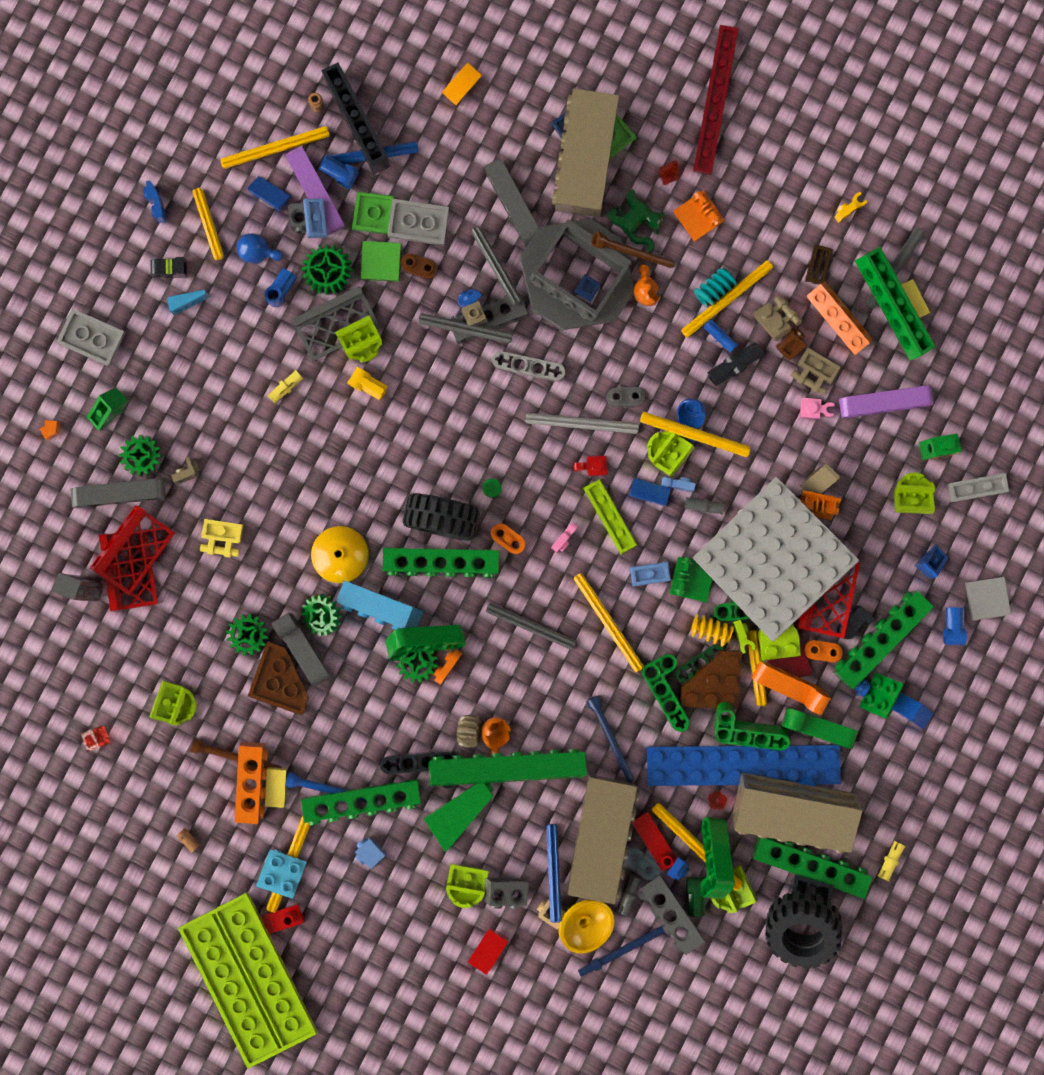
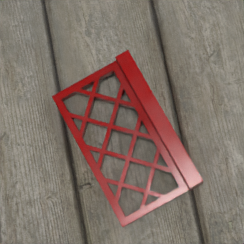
M135 505L89 569L130 596L175 532L152 517L144 509ZM144 517L151 521V529L141 530L140 522ZM163 529L168 533L164 540L157 541L155 530ZM152 531L154 542L143 543L142 533ZM139 533L140 544L130 546L129 537L132 534ZM154 544L155 553L152 556L146 557L144 546ZM141 547L142 557L132 559L130 548ZM127 549L129 560L118 562V552ZM143 560L144 568L142 571L134 572L133 562ZM129 563L131 573L120 575L119 564ZM116 565L117 576L109 577L104 574L108 566ZM131 576L132 584L129 589H126L122 586L121 578Z
M143 532V543H149L147 532ZM115 533L99 535L101 551ZM132 534V535L129 537V543H130L131 545H135V544L132 543L130 540H131V539L134 537V535H136V534ZM149 545L145 546L146 557L151 556ZM136 547L137 551L132 556V559L141 551V547ZM120 550L118 552L117 556L122 554L124 557L129 559L128 556L122 552L123 550ZM133 562L138 567H140V570L138 572L142 571L144 565L141 566L137 562ZM127 563L123 569L119 567L121 571L120 575H122L123 573L128 574L125 570L129 566V563ZM116 565L108 566L104 574L109 577L117 576ZM152 566L147 571L150 576L148 582L145 585L139 582L143 586L139 594L136 596L131 593L135 599L130 605L122 606L121 598L125 592L120 593L119 588L106 580L111 612L158 604ZM132 580L127 585L126 589H128L131 586ZM147 589L152 592L153 601L144 602L139 597ZM137 599H138L140 602H142V603L134 604V603L137 601Z
M859 562L855 565L853 575L848 578L844 575L845 580L834 585L822 596L829 606L819 612L815 606L816 603H814L800 617L798 629L839 638L845 637L860 568ZM851 578H853V580H852V585H851L850 582L848 581V580H850ZM847 582L851 590L850 593L842 597L837 587ZM835 589L841 598L831 604L825 595ZM849 596L848 603H846L844 599ZM843 600L847 606L846 612L838 615L833 606ZM831 608L837 617L827 623L821 613ZM814 609H816L817 614L813 616ZM819 615L825 625L819 629L812 628V619ZM845 615L844 622H842L840 618ZM838 619L843 625L841 634L833 632L829 627L831 623ZM825 627H827V628L829 629V631L822 630V629L825 628Z

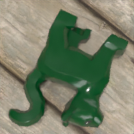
M632 189L626 194L627 199L625 200L631 210L624 214L622 207L618 205L616 209L612 208L606 215L615 226L622 229L631 242L636 245L646 244L645 252L652 253L655 248L654 241L646 236L637 237L636 232L644 222H647L651 230L658 235L665 215L663 212L652 211L646 203L638 200L635 197V191Z

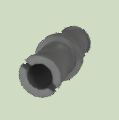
M686 497L684 508L701 511L704 514L710 512L723 515L725 503L708 501L706 498L700 500Z
M630 874L626 890L622 892L623 898L618 909L619 913L622 912L623 915L630 916L634 900H637L638 897L637 891L642 881L641 877L638 878V876Z

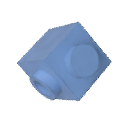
M364 837L356 845L358 847L355 851L357 860L362 865L366 864L370 869L387 854L372 837L368 839Z

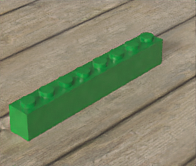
M570 749L568 753H560V750H551L549 754H541V751L530 752V755L514 752L510 753L511 756L495 753L491 754V757L476 754L472 755V758L464 759L463 755L452 756V759L445 760L443 756L433 757V760H430L428 763L430 786L584 778L587 776L585 752H579V749Z

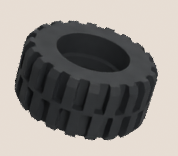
M411 493L407 499L402 522L404 526L414 530L458 540L472 541L476 535L480 510L473 505L448 498Z
M794 891L793 894H784L782 898L779 897L774 901V904L770 906L767 913L765 932L767 945L777 958L780 957L782 962L790 963L793 967L803 966V968L808 969L809 966L816 968L820 964L825 965L830 962V959L835 958L841 948L842 918L839 910L835 905H832L830 900L827 898L823 899L822 895L817 893L815 895L811 894V891H805V893ZM795 924H808L817 928L819 932L812 935H800L791 931L789 927Z

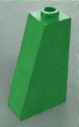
M490 783L473 784L424 817V821L444 852L453 845L493 797L492 791L494 789Z

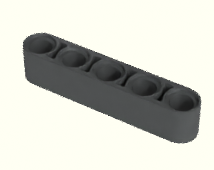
M498 158L483 166V169L524 246L527 247L539 228L502 159Z
M164 479L70 488L72 508L166 498Z

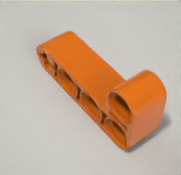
M761 660L751 677L757 683L803 703L810 711L818 715H823L831 700L828 693L819 686Z

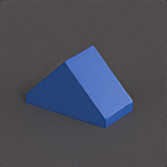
M935 544L914 566L928 579L936 578L949 557Z
M899 693L891 709L922 730H924L934 714L923 704L903 693Z

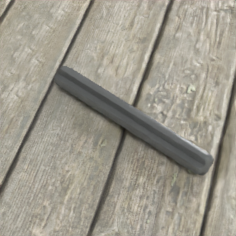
M481 227L473 228L471 230L473 237L512 305L517 306L522 302L520 295Z
M915 228L892 262L891 267L896 276L925 235L922 229ZM871 293L865 304L869 308L874 309L878 303Z
M421 313L419 316V323L422 325L504 343H511L513 337L511 332L479 325L468 326L465 322Z
M492 603L486 609L487 613L570 650L574 648L575 640Z

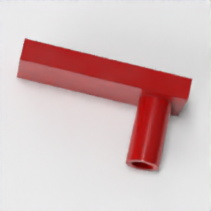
M646 811L635 818L634 822H631L663 872L670 868L677 858L650 814Z
M299 903L279 909L275 913L270 912L260 915L269 934L305 922Z

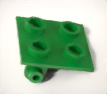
M678 557L669 594L707 603L712 578L695 560Z
M875 673L870 683L871 686L859 707L871 714L887 719L904 684Z

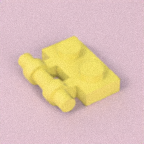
M204 519L201 538L209 539L208 545L201 544L200 551L207 552L208 555L221 554L228 558H231V556L239 557L240 550L233 549L232 546L233 543L241 544L243 525ZM216 540L226 542L225 547L215 546Z

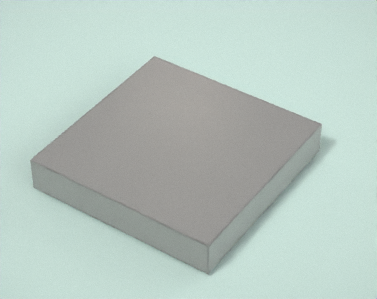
M1005 577L965 583L971 621L1011 615Z

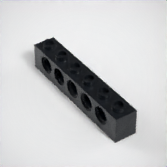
M339 62L321 70L324 80L373 175L389 168L388 156Z

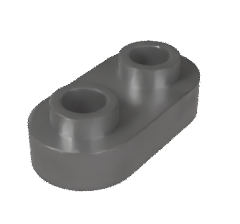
M616 387L609 390L606 399L612 407H637L643 403L645 394L639 387ZM637 393L639 398L633 399L632 394ZM618 394L620 399L614 400L613 395Z

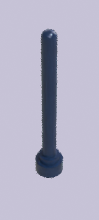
M600 695L594 696L585 702L588 708L595 712L626 780L631 783L634 777L601 709L602 700Z

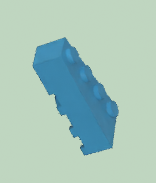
M347 581L343 582L336 600L337 603L342 604V609L352 612V609L359 611V616L367 619L369 616L375 617V622L382 625L390 623L393 625L392 629L395 630L418 627L424 612Z

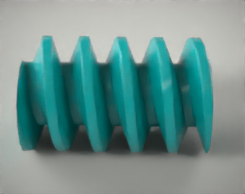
M719 268L717 274L713 273L711 279L707 278L705 280L706 284L701 283L700 289H694V294L707 307V303L714 305L713 298L718 301L720 300L718 293L725 295L724 288L730 291L731 287L729 284L731 283L736 286L737 282L726 268Z

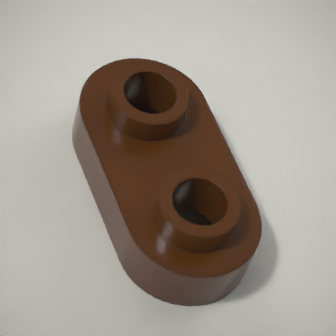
M406 254L401 259V267L405 273L426 280L435 278L438 273L436 263L430 259L415 254ZM412 260L413 265L408 266L407 261ZM426 266L431 267L429 272L424 270Z

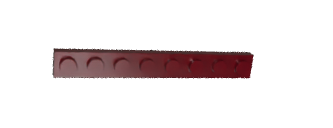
M720 25L694 161V173L710 176L712 174L739 30L736 27Z

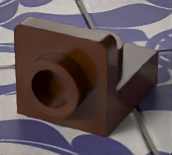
M790 326L792 330L790 334L776 345L777 350L789 361L807 346L804 340V333L800 329L795 330L792 326Z

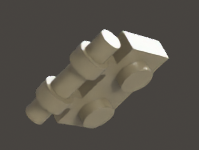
M780 296L774 298L777 304L775 307L767 303L753 313L754 318L775 341L792 331L791 323L794 322L796 326L802 323L799 313L796 310H792L789 302ZM783 311L787 315L784 318H782L780 315V313H782Z
M807 348L797 364L803 368L802 372L800 373L794 369L791 377L795 378L799 384L803 383L810 387L814 393L818 392L824 395L827 389L821 386L824 381L830 385L841 367ZM811 373L818 377V379L814 382L806 377L807 374Z

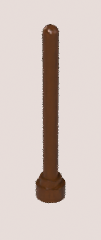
M596 232L592 238V246L599 249L608 247L668 268H673L675 265L672 260L609 240L601 232Z
M196 737L193 739L190 748L191 753L206 752L238 762V753L206 745L203 739ZM255 760L248 761L249 765L258 767ZM264 761V768H282L280 765Z

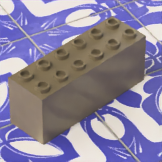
M573 89L572 95L568 94L566 111L569 114L565 113L563 129L567 131L562 133L561 149H564V151L559 152L558 167L561 170H557L555 186H558V190L554 189L552 205H555V211L600 218L619 95Z
M742 772L732 817L735 831L742 835L753 834L764 839L769 837L780 842L790 841L801 846L811 845L818 849L828 848L839 853H852L862 808L856 793L803 785L797 782Z
M588 775L567 885L569 896L615 904L616 899L619 900L621 893L619 879L623 880L625 872L622 864L623 860H627L628 856L626 842L631 840L632 835L630 821L634 822L636 814L633 805L634 802H638L639 790L634 783Z

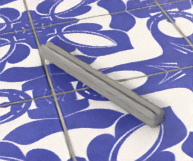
M527 413L525 420L527 424L634 434L638 433L639 424L632 422Z

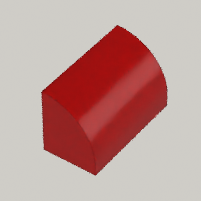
M489 928L468 960V963L488 975L507 945L509 938Z

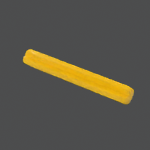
M202 188L194 189L193 195L215 260H221L225 256Z
M750 630L749 634H746L747 639L755 644V650L753 651L751 646L748 645L752 675L761 660L756 630ZM753 680L756 705H767L765 686Z

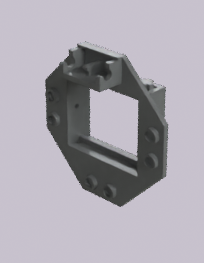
M567 219L565 223L539 227L520 256L532 308L531 312H535L559 328L561 332L615 322L634 291L629 268L632 261L627 259L626 253L608 247L599 249L592 246V238L596 232L604 233L609 240L623 244V240L592 219L573 222ZM562 235L619 273L596 310L538 272Z

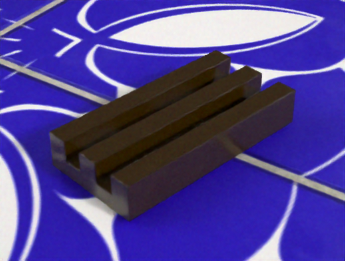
M817 244L814 245L804 282L819 285L825 282L833 249ZM817 250H820L814 276L811 278ZM825 251L828 253L824 264L821 279L818 280L817 278Z

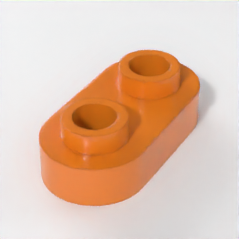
M498 523L492 527V539L512 554H519L524 550V539L508 526ZM498 530H502L504 532V535L502 537L497 536L496 533ZM514 541L519 542L518 548L512 547Z
M810 640L804 645L807 658L812 660L837 662L843 655L842 648L836 643ZM813 646L817 648V652L815 654L811 652V648ZM832 649L836 651L835 656L830 655Z
M458 649L455 651L450 650L445 657L447 662L444 667L439 666L433 674L436 677L434 681L440 685L461 657L462 652Z

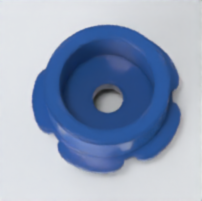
M867 679L861 681L854 688L857 691L856 696L865 697L871 686Z

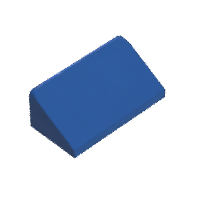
M260 176L247 188L249 193L280 212L291 197Z
M634 478L629 497L666 507L671 488Z

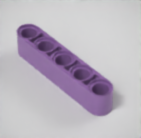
M302 146L286 153L285 156L308 199L324 200L327 234L330 235L345 227Z
M931 385L844 397L839 399L841 417L851 418L934 405Z

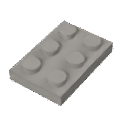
M392 199L387 238L444 246L449 207Z
M72 308L56 343L110 367L126 332Z

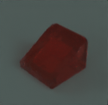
M674 160L659 168L658 176L663 185H667L680 178L677 161Z
M104 726L81 734L87 752L110 743Z

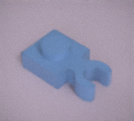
M663 477L661 486L692 493L696 483H691V479L680 477V480Z

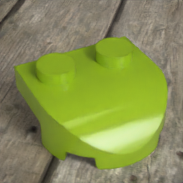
M370 315L335 332L346 355L351 360L355 359L360 362H366L378 355V349L382 345V340Z
M668 431L655 433L647 444L648 457L653 465L671 478L695 448L694 445L679 435Z
M920 473L905 474L898 481L894 489L895 512L933 514L935 511V486L933 482L930 483Z
M793 624L774 642L759 629L758 638L762 661L801 656L799 634Z
M162 680L149 717L169 723L170 725H181L194 716L196 711L195 698L187 688Z
M451 863L446 891L453 904L461 908H471L479 903L485 894L486 878H488L489 870Z
M741 865L733 867V874L743 883L740 889L737 891L733 889L723 899L711 898L717 908H722L728 911V913L738 912L739 909L758 901Z

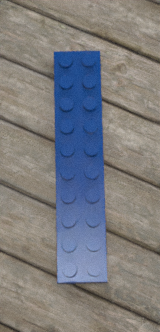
M789 745L785 750L748 746H646L647 786L739 785L742 772L798 782L810 776L814 784H841L840 745Z

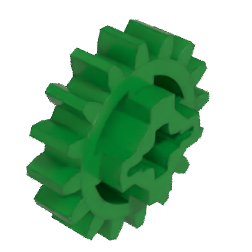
M139 435L138 439L135 436H131L132 441L125 440L127 446L120 447L124 450L123 453L119 454L120 457L124 458L120 461V464L126 465L124 468L126 471L131 469L130 474L135 475L137 472L138 476L142 477L144 472L149 476V470L156 471L154 466L161 465L157 461L158 458H162V455L158 454L161 448L155 447L157 442L155 440L151 441L149 436L145 439L143 435ZM145 444H147L151 448L152 452L147 450V446H145ZM141 453H144V454L147 455V456H144V457H140V459L137 458V457H135V456L140 455ZM129 459L135 462L136 468L130 463Z
M316 594L307 599V604L302 606L305 611L301 612V615L306 617L302 621L308 623L306 628H312V634L318 632V636L324 634L327 636L336 631V626L341 624L338 619L342 618V615L338 614L341 608H336L335 606L337 601L331 602V596L325 597V594Z
M242 614L241 620L234 618L235 624L229 623L232 629L226 631L231 636L226 639L227 641H232L230 648L236 647V653L242 650L243 656H246L248 651L250 655L255 654L254 650L261 652L260 646L266 645L264 639H269V636L265 635V632L269 631V629L263 628L265 621L259 623L260 617L257 616L253 619V614H249L248 618ZM244 622H252L255 625L247 627ZM238 629L239 633L238 637L236 638L235 634L236 630ZM245 631H252L249 635L250 639H243L246 635ZM260 631V639L258 641L257 633ZM248 643L251 647L245 648L241 644Z
M425 651L429 661L424 659L422 656L423 652H415L411 657L406 656L404 659L399 660L400 664L396 665V667H401L402 669L399 675L405 673L404 679L407 680L410 677L411 683H414L415 679H418L419 683H421L422 677L428 680V674L435 673L432 667H437V664L433 663V661L438 658L432 657L435 651ZM416 656H418L422 664L418 665L415 670V664L412 663V659H416ZM404 663L410 666L411 673L406 670ZM421 668H428L426 672L418 675Z

